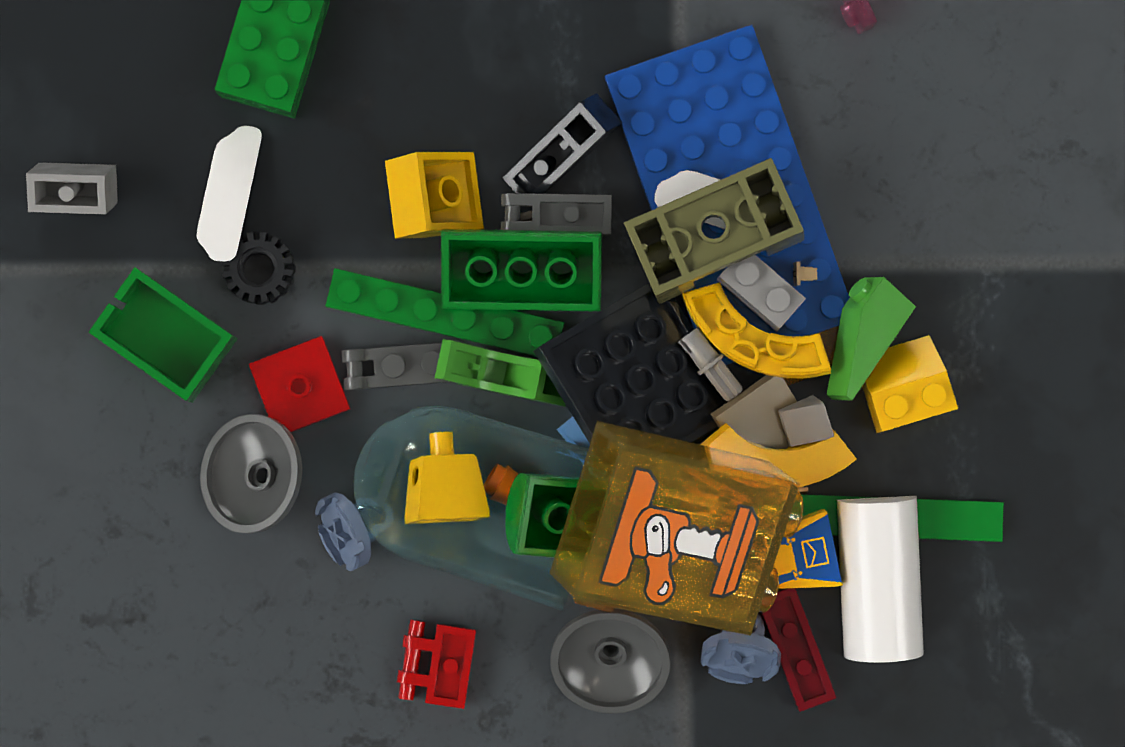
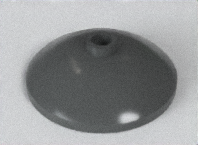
M258 414L242 415L230 420L212 437L202 460L200 473L201 490L209 512L222 526L238 533L254 534L269 530L285 518L297 499L302 481V459L293 435L279 421Z
M598 609L575 617L560 630L552 646L550 665L552 676L558 688L568 699L577 705L600 713H624L646 705L660 693L669 676L670 653L663 635L647 619L626 610ZM606 645H614L617 647L610 649L607 648Z

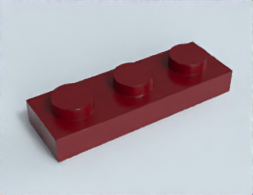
M786 588L757 599L771 640L778 646L781 652L780 664L798 711L801 712L836 699L837 697L796 588Z

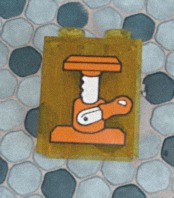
M597 421L550 574L575 600L751 636L758 612H767L772 607L777 596L779 576L774 563L783 537L789 538L793 536L801 523L803 498L800 492H798L800 483L768 460Z

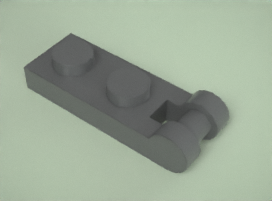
M501 194V207H505V221L501 222L500 230L600 231L602 236H611L612 195ZM521 207H532V221H520Z
M442 343L341 351L342 363H346L347 378H343L344 390L449 382L435 378ZM362 362H374L375 376H363Z

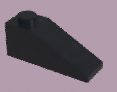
M596 93L579 102L503 179L517 194H544L597 148L623 122Z

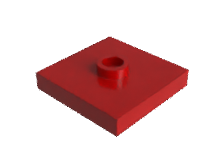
M323 336L248 364L268 417L282 423L290 432L351 410Z

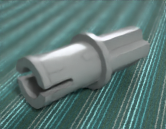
M699 327L678 341L700 369L697 373L699 375L704 373L724 400L730 401L741 393V384L721 360L724 354H718Z

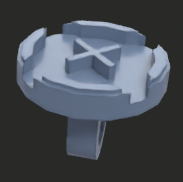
M335 492L318 500L315 509L316 517L321 515L322 524L318 525V533L325 549L333 561L340 566L346 564V570L353 571L368 564L371 557V542L385 535L393 523L391 508L386 502L378 498H367L353 504L343 494ZM363 512H375L380 517L381 526L373 527L367 524L363 518Z
M740 606L734 608L728 614L722 626V633L710 636L703 642L701 664L702 666H708V673L717 679L729 683L748 684L753 683V678L762 677V681H767L775 676L779 671L781 652L774 642L764 637L765 627L762 617L755 610ZM735 621L747 623L752 633L739 631L735 626Z

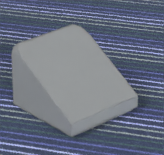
M814 395L778 410L788 444L791 447L834 437L826 407Z

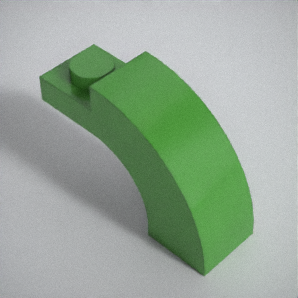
M443 339L435 373L436 379L521 399L566 406L539 360Z

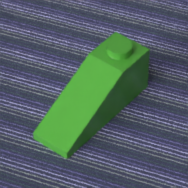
M864 277L856 282L849 292L850 298L842 308L827 396L832 400L852 401L916 308L885 277Z

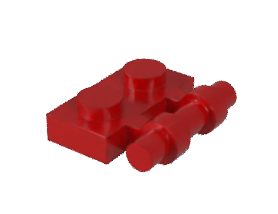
M410 619L408 635H404L402 647H406L403 669L398 670L397 682L400 683L398 698L414 700L416 686L427 687L425 703L464 709L477 629L437 624L435 639L424 637L425 621ZM421 650L433 652L429 674L418 672Z

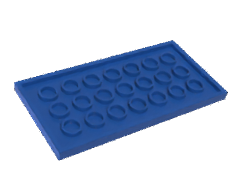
M753 25L605 75V82L617 116L623 122L621 127L651 210L658 208L655 203L657 186L661 181L669 179L681 171H694L722 180L772 158L804 229V241L770 256L767 255L766 251H762L756 254V256L806 299L776 332L723 285L721 286L730 303L747 319V322L767 333L785 336H809L839 326L842 308L848 301L849 295ZM704 223L702 226L703 234L711 239L719 238L725 232V229ZM794 262H800V267L817 268V280L801 281L800 286H794ZM726 268L694 281L695 289L718 283V277ZM686 308V311H687V314H688L690 323H691L692 327L695 329V328H697V326L695 325L694 321L692 320V318H691V316H690V314H689V312H688V310H687V308ZM725 355L721 359L725 365L734 363L733 360Z

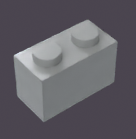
M38 163L26 173L28 212L107 214L118 203L116 165Z
M756 255L728 266L717 279L721 285L776 332L806 299Z

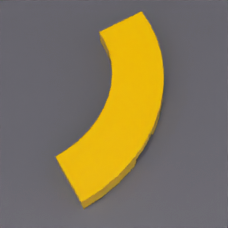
M720 282L682 293L684 303L692 320L700 328L706 339L722 354L739 365L755 372L781 378H811L831 374V367L820 333L809 336H785L775 333L770 334L748 323L747 319L733 307L725 295Z
M725 423L695 448L710 464L732 479L747 485L768 489H791L817 483L835 475L857 460L834 430V437L827 440L793 447L788 446L786 449H773L746 440Z

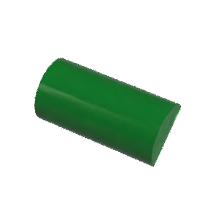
M441 230L442 309L601 310L602 232Z
M529 473L518 474L511 485L506 506V536L511 551L517 555L605 561L630 482L620 486L619 483L612 480ZM658 484L652 505L674 510L677 487ZM635 558L634 563L645 564L644 559Z

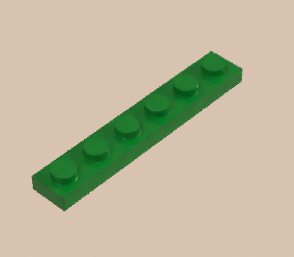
M334 268L325 305L327 308L534 357L536 355L533 351L562 334L564 322L514 310L442 309L441 293Z

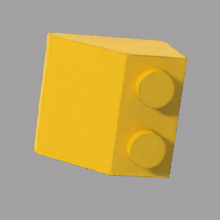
M415 152L385 161L395 239L441 236L442 229H484L474 152Z
M930 335L888 347L862 385L876 433L958 409L947 370Z

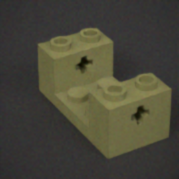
M772 158L624 222L659 304L695 289L694 281L762 251H766L767 255L770 256L804 241V229ZM712 217L720 218L726 225L723 235L715 239L706 237L702 232L704 222Z

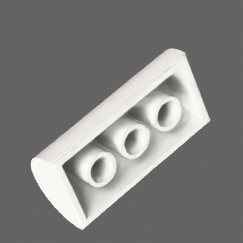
M917 496L837 500L840 575L843 584L841 586L844 657L859 662H897L923 656Z

